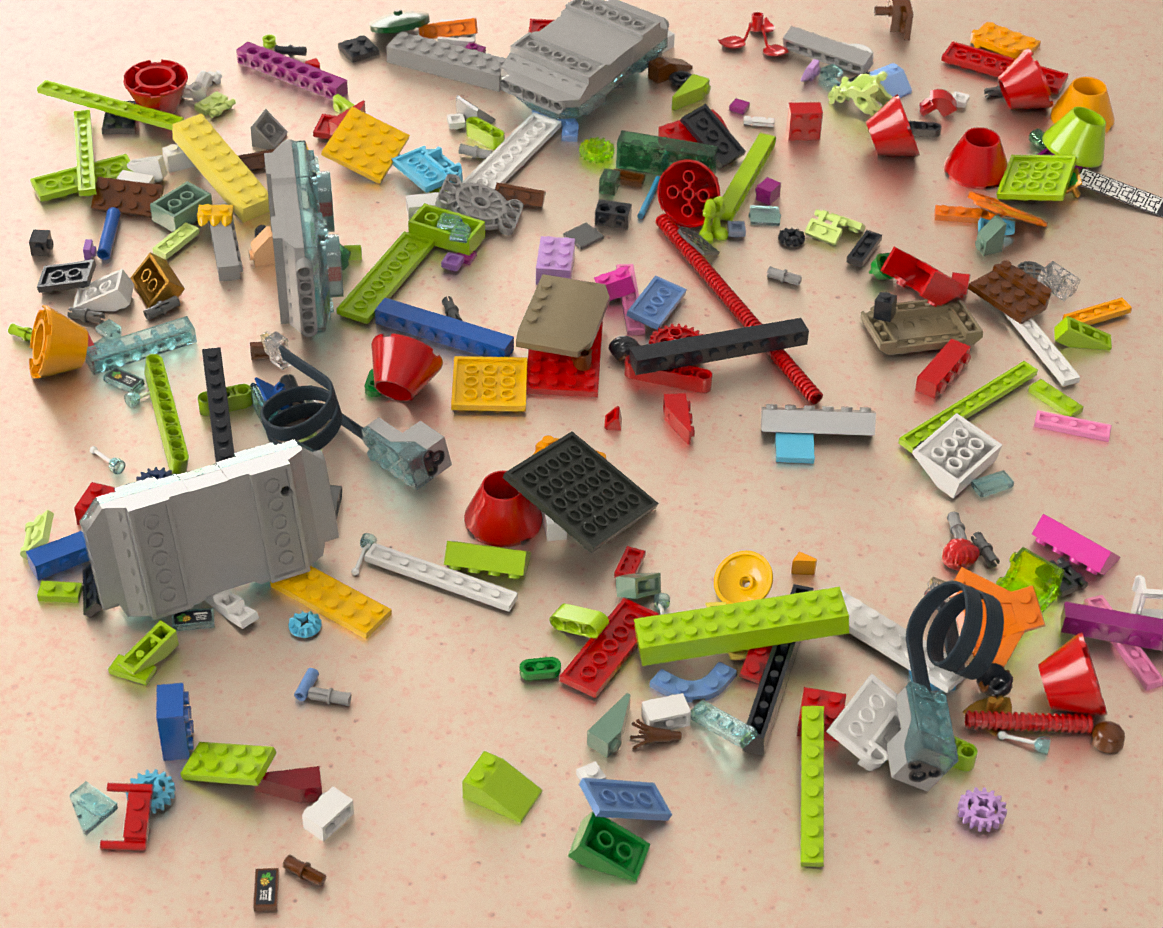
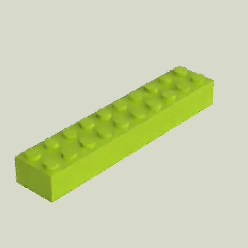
M840 587L634 619L642 666L849 633V614Z

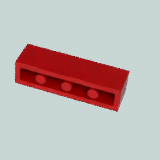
M951 338L918 375L915 391L933 399L939 393L942 394L948 383L951 384L954 376L961 372L965 364L969 363L971 359V346Z

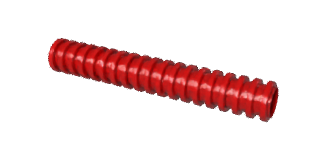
M967 710L965 713V727L967 729L973 727L974 730L978 728L984 730V728L987 730H991V728L997 730L1000 728L1001 731L1004 729L1007 731L1011 729L1014 731L1018 729L1024 731L1026 729L1028 732L1031 729L1034 732L1038 730L1040 732L1045 730L1051 732L1053 730L1055 733L1058 730L1061 733H1064V731L1067 733H1071V731L1073 733L1078 731L1084 733L1086 731L1087 734H1090L1093 730V718L1090 714L1086 716L1084 714H1080V716L1078 714L1073 716L1067 714L1065 716L1063 713L1060 715L1057 713L1053 715L1051 713L1046 715L1040 713L1038 715L1037 712L1033 714L1027 712V714L1024 712H1020V714L1014 712L1011 714L1010 711L1007 713L1004 711L1000 713L997 711L993 713L987 711L985 713L981 710L978 713L977 710L973 712Z

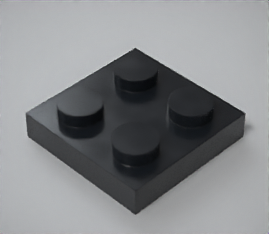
M360 35L338 43V49L352 63L380 54L379 48L366 35Z

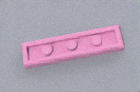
M1037 410L1034 427L1106 442H1109L1112 426Z

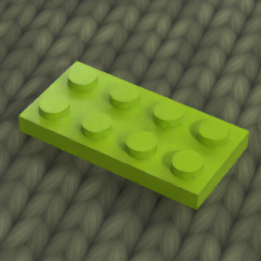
M199 742L180 775L183 780L258 786L277 752L274 747Z

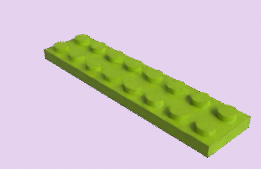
M404 231L336 308V313L368 324L374 318L375 309L384 298L390 299L435 246L434 240Z

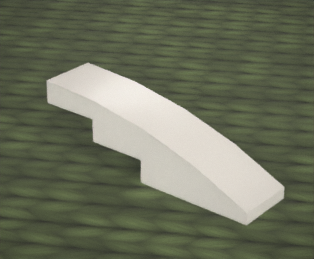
M230 589L209 595L204 599L221 615L242 629L259 619L257 611L247 607L243 598L231 593Z

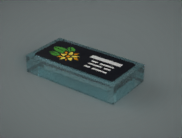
M113 367L103 376L104 382L131 394H134L145 384L143 378L117 367Z
M214 608L185 610L172 614V628L176 631L215 628Z

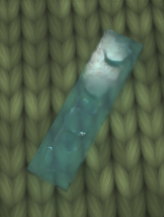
M701 700L690 710L691 720L742 749L758 735L755 728L704 700Z

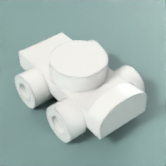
M219 70L215 72L208 71L212 76L208 87L212 86V81L220 84L222 73Z

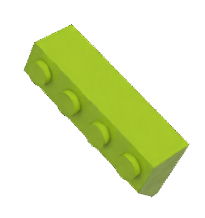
M447 541L444 565H449L451 570L461 571V567L469 568L468 572L480 574L481 570L489 571L488 575L500 576V573H506L508 578L520 579V576H526L531 552Z

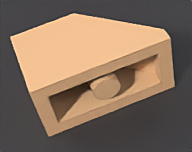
M266 226L251 242V250H248L250 261L253 260L255 267L275 264L273 236L270 226Z

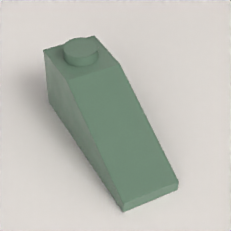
M626 693L587 731V745L607 758L613 752L618 751L622 744V737L630 709L629 693Z

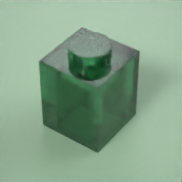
M605 168L599 179V193L615 196L620 186L621 171Z

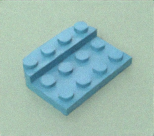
M422 146L391 159L393 161L392 165L425 193L441 187L448 174L457 175L461 182H463L461 164H454L443 155L442 148L438 146L436 149H426V146Z

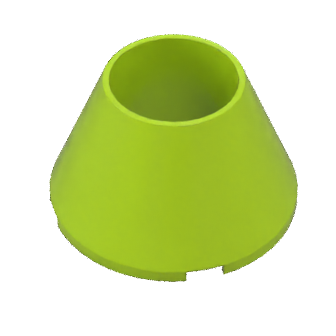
M1074 107L1045 131L1042 137L1043 143L1055 155L1076 156L1077 166L1098 167L1104 160L1106 121L1101 115L1091 109Z

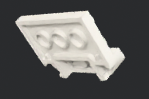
M873 674L867 678L826 731L860 759L857 764L864 767L867 771L880 768L887 762L886 744L901 730L896 702L898 694Z

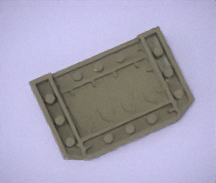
M542 274L519 326L516 347L578 358L580 352L584 349L589 350L592 347L609 305V294L606 285Z
M927 299L900 302L896 305V314L891 322L873 319L874 306L867 313L862 311L860 316L879 350L887 355L940 350L951 338L966 345H974L983 338V330L962 300H958L957 303L947 302L942 306L937 305V307L927 303Z

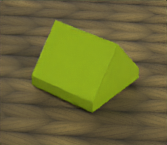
M345 245L344 259L362 260L361 245Z

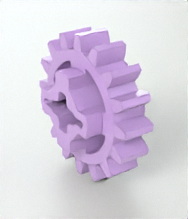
M974 787L973 793L970 790H966V794L961 795L958 803V816L963 817L964 824L970 823V829L976 826L979 832L982 831V828H986L988 832H990L991 827L997 830L999 824L1003 825L1007 814V809H1005L1006 802H1001V795L994 796L995 791L992 790L988 793L985 787L982 791Z

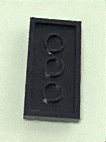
M706 104L681 118V123L720 169L745 154L746 150Z

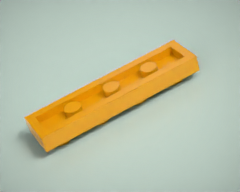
M1121 297L1064 314L1062 320L1069 316L1087 325H1092L1129 314L1132 307Z

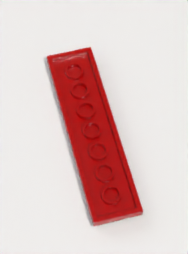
M954 41L951 42L941 58V61L947 64H954L965 69L968 68L979 73L989 74L993 77H999L1016 60L1015 58ZM1041 66L1051 93L1059 94L1068 80L1069 74Z

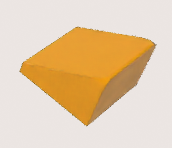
M799 551L792 561L791 574L814 575L817 559Z

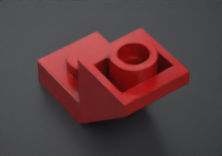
M952 272V278L967 287L958 298H963V295H967L970 274Z

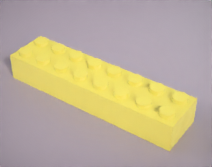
M202 113L173 124V140L227 205H233L234 213L242 223L270 212L268 191Z

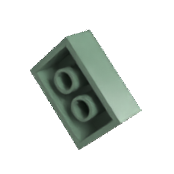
M187 181L150 204L152 221L174 232L185 222L189 224L198 220L197 212L199 205H212V196L207 191Z

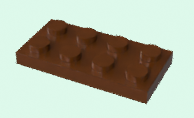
M98 177L96 194L93 195L91 209L93 211L107 212L109 208L115 207L124 215L152 218L150 204L163 196L164 186Z

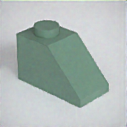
M995 215L977 234L975 247L983 256L1002 251L1007 224L999 215Z
M636 573L617 576V597L636 599L661 593V574Z

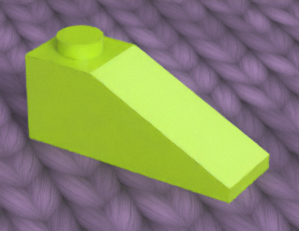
M692 74L672 96V110L675 111L702 100L711 90L709 85L710 79Z
M1066 316L1054 327L1055 341L1067 347L1098 350L1112 349L1110 334L1069 316Z
M160 620L118 662V665L131 674L136 675L162 661L179 645L177 631Z

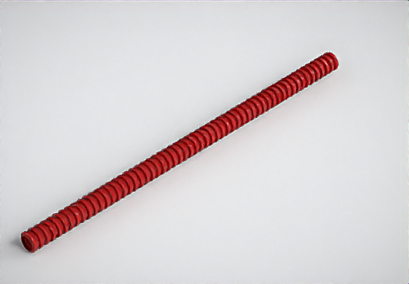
M667 214L659 215L655 222L656 225L743 327L761 325L762 323L742 302L705 257L679 235V227ZM784 349L766 352L809 404L815 405L822 400V392Z

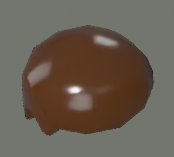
M1101 721L1094 726L1092 730V745L1096 749L1108 754L1117 753L1122 750L1125 732L1119 724L1112 721Z

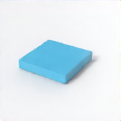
M776 432V462L814 464L813 433Z

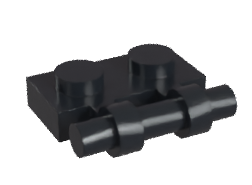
M1062 557L1057 560V563L1051 560L1037 566L1036 573L1060 597L1077 591L1078 585L1082 589L1088 586L1085 577L1080 572H1077L1069 561L1064 560Z

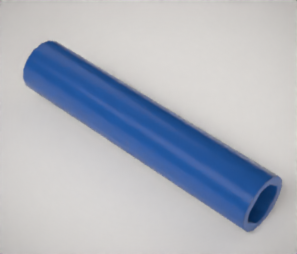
M115 207L107 210L97 250V256L102 260L110 258L121 212Z

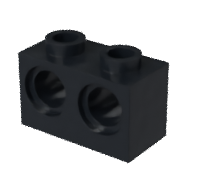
M599 199L595 210V225L628 229L632 214V204Z

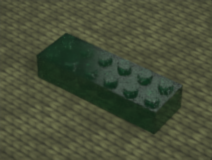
M622 130L617 140L616 168L661 176L671 164L677 161L695 160L706 165L715 175L718 146Z

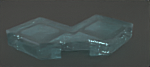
M835 64L821 68L818 85L827 92L831 91L834 85L839 87L840 82L835 78L842 76L843 71Z
M441 214L437 223L438 228L452 230L449 236L450 241L467 243L471 234V228L467 224L465 225L458 215Z
M108 319L95 327L96 332L103 336V338L94 342L98 352L107 356L120 347L121 326Z

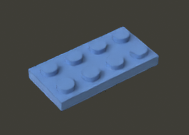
M655 275L629 308L626 316L658 330L685 296L687 289Z
M582 778L579 783L596 817L669 821L672 816L655 783Z

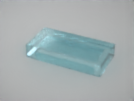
M1004 470L971 481V487L980 497L1014 486V481Z

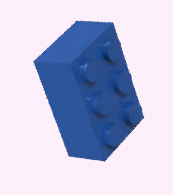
M184 683L157 685L156 720L163 761L189 759L190 750H194V739L190 737L194 733L193 720H190L192 719L191 706H187L190 704L189 691L184 690Z

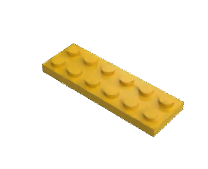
M311 565L309 572L274 583L270 581L272 588L365 639L392 615V609Z

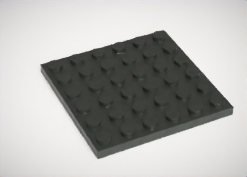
M573 431L509 469L502 477L591 553L656 509L659 504Z

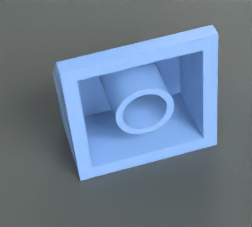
M891 63L870 72L871 76H875L882 71L887 73V78L880 83L892 97L898 94L899 98L912 93L905 71L897 64Z

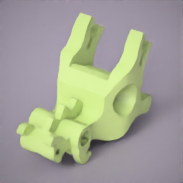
M882 71L875 76L861 74L852 82L848 81L849 77L844 76L840 87L834 85L828 93L829 104H833L835 100L840 103L844 102V100L849 102L852 98L862 112L873 116L882 108L877 101L884 106L892 98L880 83L887 78V73Z

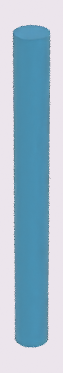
M656 176L637 215L639 219L644 218L657 191L660 176Z

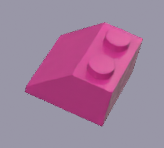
M627 266L594 277L595 283L606 285L609 301L636 292Z

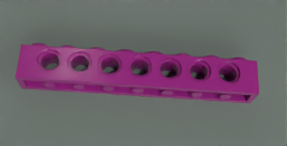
M249 41L236 49L237 63L331 100L337 94L342 97L348 94L347 79Z

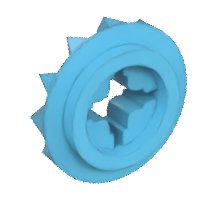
M302 610L301 614L294 613V617L289 618L288 627L293 635L307 638L314 636L320 631L322 622L318 614H313L312 611L305 613ZM305 621H308V623H306V624L303 625V627H302V624H301V623H304Z

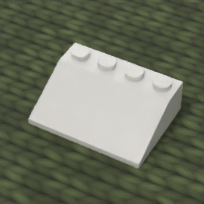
M956 413L914 449L912 454L936 486L950 497L955 498L997 460L1002 444Z

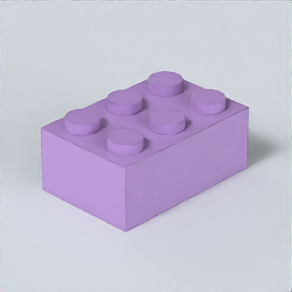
M541 236L536 264V285H538L542 274L572 279L575 257L574 238Z

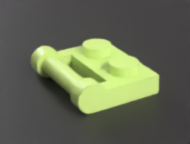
M47 509L42 515L39 514L34 522L26 523L24 545L20 550L22 558H27L26 551L49 542L54 517L53 512Z

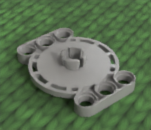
M448 174L435 202L439 208L450 209L452 212L485 221V230L498 228L504 235L513 234L523 209L521 201L517 199L506 201L496 190L479 183H462L461 179L455 174Z

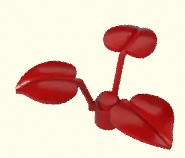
M761 12L752 13L751 22L744 38L729 36L718 39V42L725 47L741 48L746 45L744 41L747 40L750 30L753 32H763L766 48L763 49L764 54L780 56L789 53V50L782 45L773 44L770 46L768 44L766 33L774 31L775 26L767 17L764 18V14Z

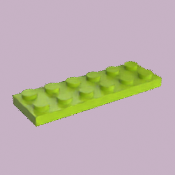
M127 154L95 161L96 182L98 177L117 179L122 170L133 172L127 168V164L131 161ZM77 166L30 178L31 185L40 201H49L54 198L77 193Z

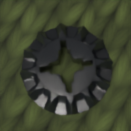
M686 71L673 72L669 76V82L673 86L676 85L677 88L681 87L692 74Z
M785 228L780 230L778 240L785 246L797 247L805 242V235L798 228Z

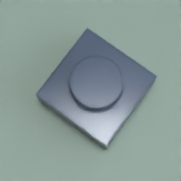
M745 221L727 222L729 237H746Z

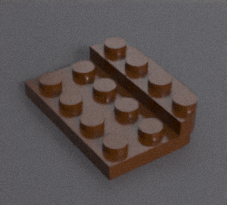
M1006 260L993 265L991 272L970 282L968 285L970 291L1019 324L1045 311L1052 291L1051 288Z

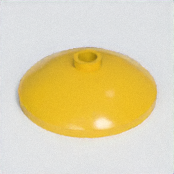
M739 551L729 555L719 564L714 575L715 592L722 602H726V604L764 599L769 594L773 584V571L769 562L762 555L753 551ZM750 582L748 587H744L746 583Z

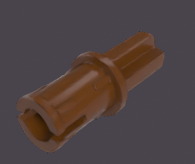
M288 855L283 862V868L295 873L301 880L305 878L316 885L322 886L327 878L324 873L312 868L309 862L300 861L292 855Z

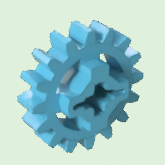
M157 769L153 773L146 770L145 775L137 773V779H130L131 783L154 785L151 803L153 814L156 813L158 808L162 811L165 810L164 805H171V799L175 798V784L172 782L171 776H166V772L158 774Z

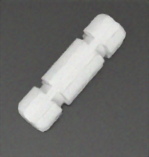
M744 116L743 123L749 126L752 124V126L765 127V125H768L767 127H774L775 119Z

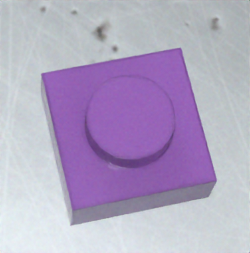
M85 239L83 247L84 260H92L97 255V248L93 246L92 239Z
M448 252L441 261V267L458 271L464 263V256Z

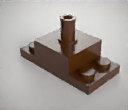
M888 0L887 6L874 7V16L886 15L890 32H900L904 40H910L914 15L910 0Z

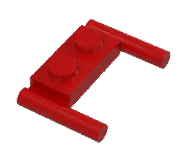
M107 783V792H129L123 833L124 841L101 840L100 849L146 851L154 789L153 784Z

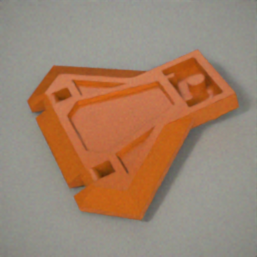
M972 191L968 195V198L974 200L973 204L991 213L1041 227H1046L1048 224L1041 218L1013 208L993 197Z
M961 567L954 581L961 582L976 590L994 596L1002 606L1004 615L1003 635L999 650L992 663L1000 664L1005 668L1023 634L1046 626L1035 588L1032 585L1011 592ZM959 591V592H957V593L951 595L950 598L956 596L957 594H959V593H961V592H963V591ZM983 599L982 626L978 641L972 652L973 657H975L981 645L986 627V606ZM965 609L956 618L960 633L964 622Z

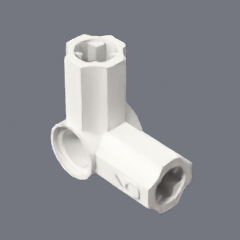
M201 70L193 83L190 85L186 84L182 98H193L194 102L197 103L207 97V88L212 79L211 74Z

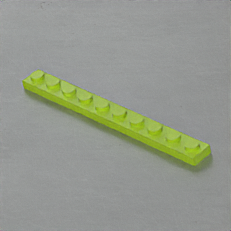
M44 80L37 87V93L172 131L173 124L184 120V117L49 80Z
M90 109L74 111L79 196L85 197L96 194Z
M1026 361L1019 363L901 436L898 444L912 453L914 449L956 413L968 419L1035 377L1038 369Z

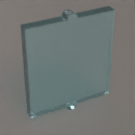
M750 205V213L748 215L750 217V225L780 226L781 214L779 206Z

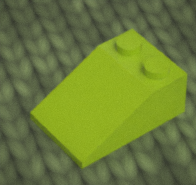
M483 751L462 781L464 799L519 823H522L542 793V789L506 760L486 751Z

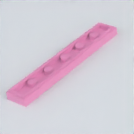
M617 264L616 269L628 267L636 290L634 293L621 297L627 336L645 335L644 324L626 316L629 308L639 297L634 265Z
M1103 595L1087 598L1083 603L1088 606L1113 610ZM1111 642L1146 691L1163 686V677L1141 647Z

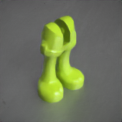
M721 196L715 197L713 200L708 199L704 205L703 216L705 219L699 235L710 244L713 243L714 238L720 241L728 238L727 229L722 227L720 223L721 216L725 213V204Z

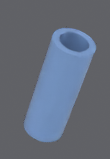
M308 668L294 693L297 700H306L309 689L313 687L319 676V672L316 669Z

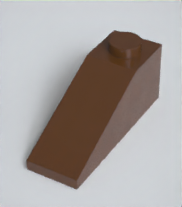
M658 57L648 62V78L656 84H660L669 80V76L673 72L688 71L693 69V66L683 59Z

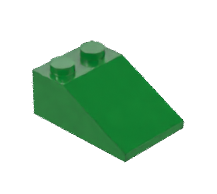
M592 811L581 821L567 857L586 868L635 882L638 879L650 843L607 817H596Z

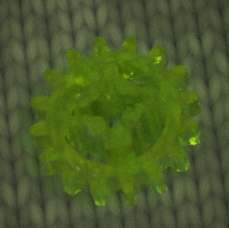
M590 137V140L584 139V142H581V146H579L580 157H583V160L588 159L590 163L595 161L596 164L598 162L604 163V160L609 161L610 158H613L615 151L614 144L610 143V140L605 141V138L599 139V137Z

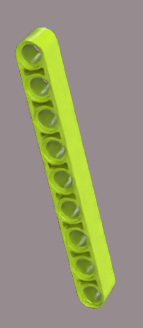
M759 133L723 195L725 213L721 216V220L733 221L773 151L776 136Z
M149 354L146 357L144 374L150 391L169 470H172V474L182 476L187 472L189 454L163 358L158 354Z

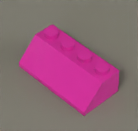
M1045 514L1041 516L1032 532V535L1037 537L1036 542L1045 547L1048 543L1053 546L1052 551L1061 556L1064 553L1069 555L1071 562L1078 566L1083 563L1087 566L1086 570L1094 575H1097V573L1105 575L1121 558Z

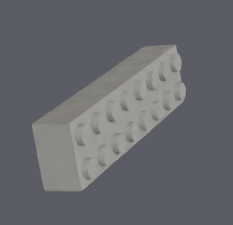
M399 32L386 46L388 63L498 92L501 90L498 83L503 78L501 67L506 60L504 57L482 53L477 50L455 46L447 42H440L407 32Z

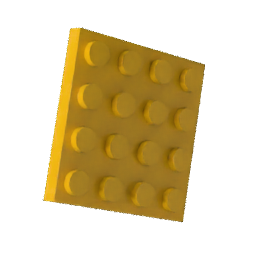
M351 107L322 150L321 155L380 184L392 166L393 161L391 159L399 156L410 135Z
M454 356L451 410L526 412L527 357Z

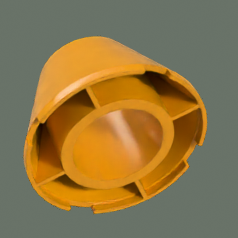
M1093 77L1074 79L1051 110V120L1055 124L1074 107L1091 109L1105 119V133L1110 131L1115 121L1107 87L1101 80Z
M42 305L44 309L39 310L36 315L30 340L33 358H29V370L31 377L34 379L81 368L84 364L88 348V332L86 328L53 308Z

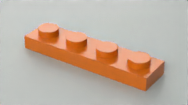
M476 18L429 23L419 27V35L428 39L478 34Z
M935 205L934 220L978 224L980 217L991 220L995 215H998L981 208Z

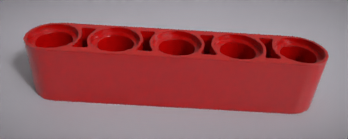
M629 355L625 358L624 374L627 378L698 393H708L711 391L712 372L708 369L685 366L636 375L629 363Z

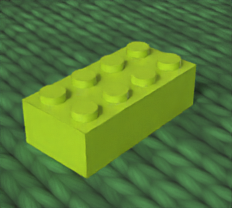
M426 203L408 221L409 233L434 240L435 246L456 253L459 252L470 256L485 239V221Z

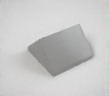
M459 95L456 97V114L463 113L465 123L469 117H478L489 124L495 122V118Z
M267 109L263 110L250 127L252 146L267 150L277 148L288 133Z

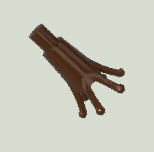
M637 719L636 723L632 722V726L641 729L639 734L642 735H631L630 739H644V741L633 746V750L649 743L670 742L671 740H681L682 738L681 731L655 728L644 724L640 719Z

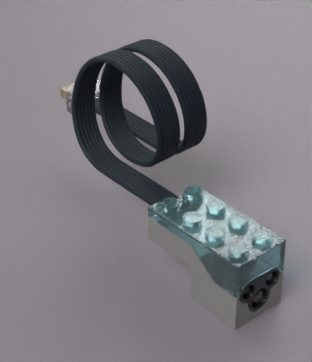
M266 331L260 335L265 352L269 355L274 365L282 370L292 365L326 388L317 386L289 388L273 395L263 404L260 410V417L269 443L275 452L299 445L311 452L318 451L336 436L342 425L363 440L364 444L369 448L367 456L371 461H376L384 470L387 469L394 477H399L407 486H411L416 490L452 465L443 435L422 421L417 422L402 433L379 417L363 428L341 412L331 380L325 374L290 352L289 341L286 337L277 331L274 333ZM303 400H318V401L326 402L325 404H323V403H315V402L302 403V404H297V405L288 407V408H286V409L280 411L279 413H277V414H276L275 416H273V417L271 418V420L268 422V420H269V418L272 416V414H274L277 410H279L280 408H282V407H284V406H286V405H288V404H291V403H294V402H298V401H303ZM311 417L310 419L298 425L284 427L285 425L293 421ZM329 419H331L328 425L321 432H319L317 435L304 442L296 444H284L277 441L280 440L285 442H291L304 439L317 432L329 421Z
M934 576L927 582L928 589L924 592V597L913 610L907 624L906 645L913 682L910 681L896 696L901 730L886 744L891 777L925 791H929L959 761L947 697L941 692H931L923 649L925 627L934 611L938 610V614L934 618L927 635L926 647L929 660L934 666L954 672L969 680L980 678L989 669L999 650L1004 629L1003 609L997 598L961 582H946ZM959 591H963V592L957 594L956 596L950 598L951 595H953V594H955V593H957V592H959ZM983 599L986 606L984 636L975 657L965 668V663L971 656L980 635L983 620ZM965 609L964 622L959 635L956 618ZM944 644H945V649H946V654H947V657H946V658H944V651H943V649H944Z

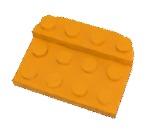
M986 22L978 30L973 29L970 41L975 48L981 49L984 47L1015 59L1026 49L1035 52L1041 41L1033 37H1028L1020 32H1014L1006 27L995 25L993 22Z

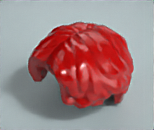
M964 538L952 539L943 548L942 562L953 570L960 571L961 567L968 569L977 561L979 548L973 545L970 540Z

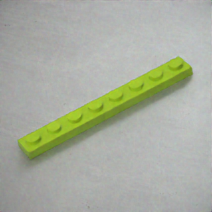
M802 706L801 867H824V706Z

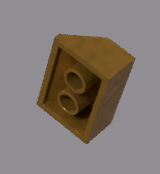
M151 252L130 277L134 287L148 308L156 305L158 301L163 302L173 296L178 298L185 290L168 262Z

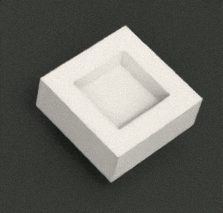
M957 91L952 95L957 102V107L965 108L970 95Z
M463 113L447 115L449 129L465 128Z
M597 762L576 769V775L580 781L582 778L606 779Z

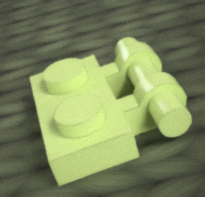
M216 91L194 104V110L205 116L209 114L211 118L218 117L223 111L230 110L236 104V101L233 98L228 100L227 96Z
M816 209L814 215L819 218L818 220L811 218L804 232L805 235L836 246L843 232L838 226L846 227L848 220L843 219L839 215L829 214L826 210ZM826 220L831 221L832 224H831V225H830V224H827V223H825L824 221H826Z

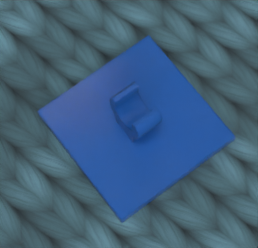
M255 377L256 384L265 402L273 395L286 390L283 388L285 384L281 382L274 386ZM286 405V406H284V407H282V408H280V409H281V410H284V409L288 408L289 405Z

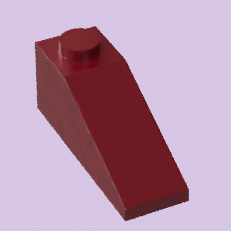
M320 766L266 772L260 784L254 786V790L297 803L316 802L322 795Z

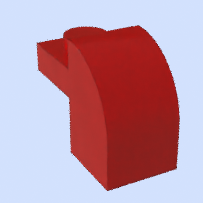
M943 89L931 90L930 98H926L919 103L920 113L923 116L936 109L943 118L957 111L956 100L951 93Z

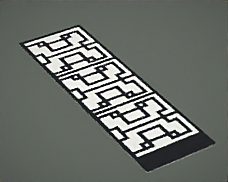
M1082 167L1079 173L1082 180V185L1080 186L1163 217L1162 197Z

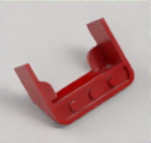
M895 246L880 270L895 278L898 285L904 288L909 286L919 292L920 296L927 299V303L934 307H937V305L942 306L963 294L967 288L933 266Z

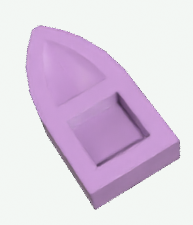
M813 59L803 73L801 82L813 81L819 75V60Z

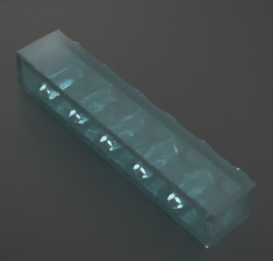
M185 316L87 348L86 363L93 375L146 359L149 354H161L197 342L195 327L189 318Z

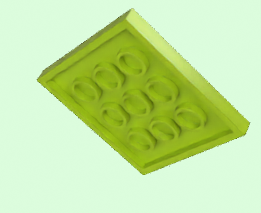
M1011 155L997 191V199L1063 201L1077 162V157L1064 155Z

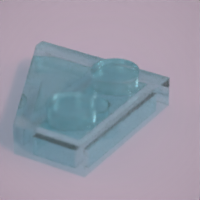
M87 781L69 795L85 836L118 809L115 801Z

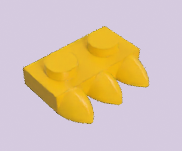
M199 205L197 212L198 224L204 226L210 221L212 226H216L221 221L225 227L230 225L234 212L233 205Z

